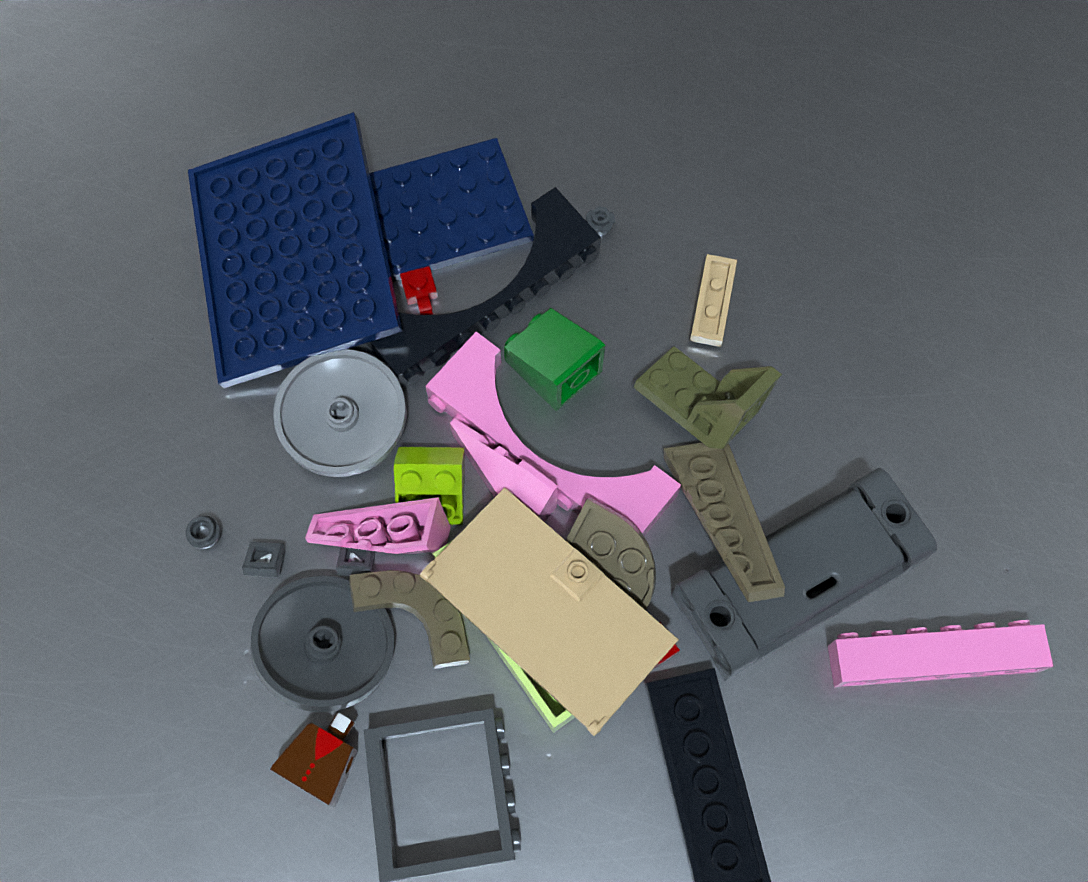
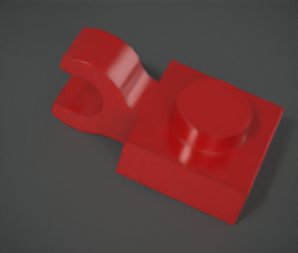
M430 266L401 273L400 277L407 304L417 303L420 315H433L430 300L436 299L438 296Z

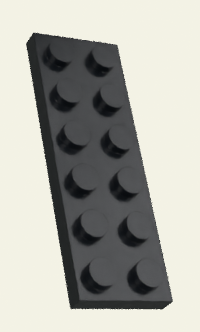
M715 668L647 682L645 687L693 882H771Z

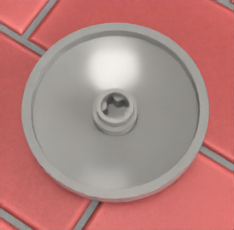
M345 349L312 356L297 365L288 374L278 390L273 418L275 430L282 446L299 465L319 475L347 477L372 469L391 454L403 434L407 408L398 379L383 362L367 353Z

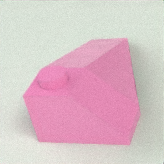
M454 418L450 422L452 435L459 446L465 448V455L493 497L495 498L505 487L545 522L557 507L558 485L523 460L517 465L504 448L498 446L494 450L491 449L489 442L481 434Z
M436 497L315 514L312 517L305 538L308 543L392 554H419L436 552L445 546L451 526L439 498Z

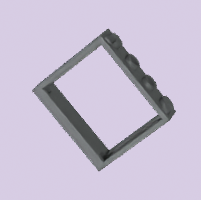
M493 708L364 729L380 882H393L515 861L514 852L521 851L518 828L511 829L509 814L516 813L513 790L505 791L503 776L510 775L507 753L500 754L498 739H504L505 735L502 717L495 718ZM484 723L502 850L398 868L383 740Z

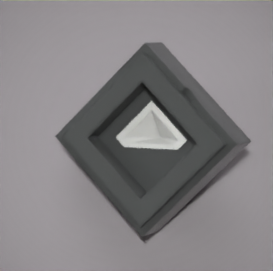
M250 541L242 566L243 574L278 577L285 554L284 544Z
M340 547L336 566L337 575L350 576L372 572L376 551Z

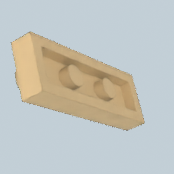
M710 254L706 255L690 341L721 347L735 276L736 259Z

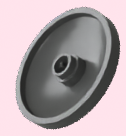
M311 576L283 586L272 594L260 608L251 632V659L262 684L282 702L311 712L338 711L364 700L383 681L394 652V631L385 608L360 612L353 611L349 580L334 576Z

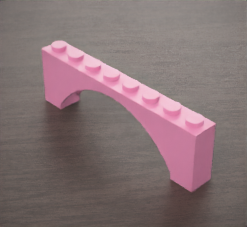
M475 332L426 385L427 401L437 412L442 413L445 411L453 417L452 420L455 418L481 434L489 442L491 449H495L498 446L504 448L517 465L523 460L558 485L557 504L566 511L572 509L579 515L586 500L592 498L627 518L645 536L678 496L681 484L655 465L648 472L630 476L593 477L563 470L535 455L512 431L499 404L496 391V370L502 363L501 350L478 332Z

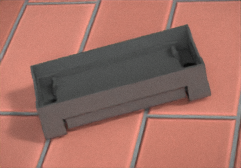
M877 468L853 482L846 491L766 536L785 586L784 597L748 602L724 561L709 570L702 569L677 583L672 597L679 609L687 616L712 656L724 681H727L916 568L937 551V543L890 475L884 469ZM714 612L722 614L727 621V626H715L710 620V614Z

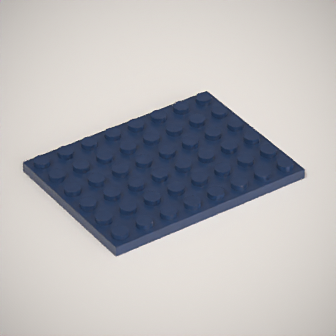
M354 112L188 170L217 380L220 386L227 388L299 365L312 356L349 349L402 332L359 120Z

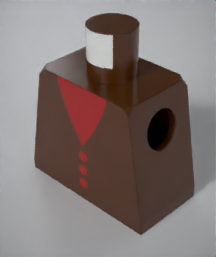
M338 712L326 731L310 722L275 761L270 770L327 805L335 807L358 752L355 748L344 742L355 722Z

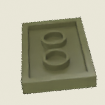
M674 346L636 380L633 388L708 448L724 449L759 413L782 374L772 366L732 369L720 382Z

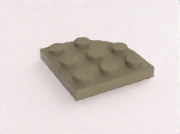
M588 498L565 541L583 554L612 582L647 611L656 584L655 562L649 544L638 528L627 518L596 500Z

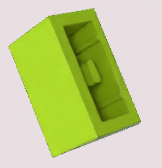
M398 447L394 461L395 503L438 497L449 524L463 525L465 448Z

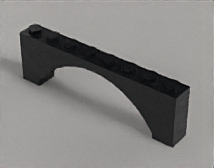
M556 187L531 203V218L536 224L533 244L524 265L516 277L504 289L479 305L454 313L415 315L399 312L402 332L366 343L375 356L394 373L401 388L407 384L418 382L424 376V373L432 367L443 365L450 358V355L459 350L475 332L481 335L485 331L490 332L494 330L505 317L510 314L515 315L519 313L527 302L535 297L540 298L544 296L552 285L560 280H567L577 268L584 263L586 265L592 263L598 257L601 237Z

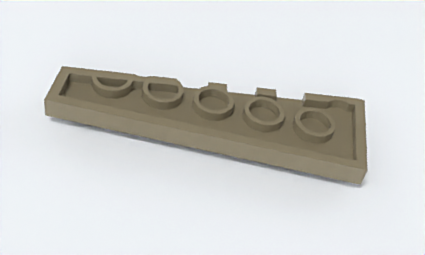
M702 442L664 448L666 464L676 481L681 484L683 493L746 600L754 602L784 597L785 586L729 443L724 449L708 448Z

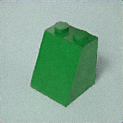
M552 308L543 315L539 313L533 317L528 327L520 334L515 333L509 337L504 346L505 361L555 411L559 410L602 373L605 344Z

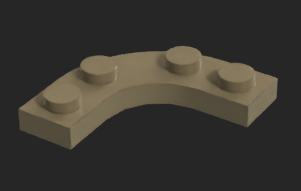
M387 570L349 576L354 612L382 608H402L413 613L423 623L428 635L434 669L468 664L470 657L459 611L435 588L422 579L420 575L406 571Z

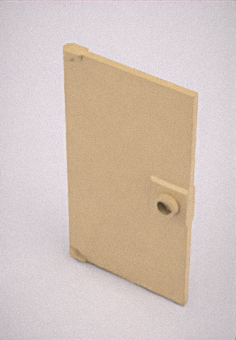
M505 487L420 573L422 579L435 588L584 725L593 736L601 731L602 727L679 640Z

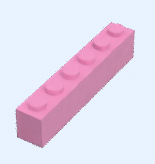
M1029 620L1009 622L1008 627L996 628V624L993 622L974 625L972 630H962L961 625H950L941 627L940 632L931 633L927 632V628L920 627L908 629L906 634L893 635L892 630H881L872 632V637L859 638L858 633L855 632L837 635V639L827 646L834 688L1039 673L1054 667L1044 624L1030 625Z

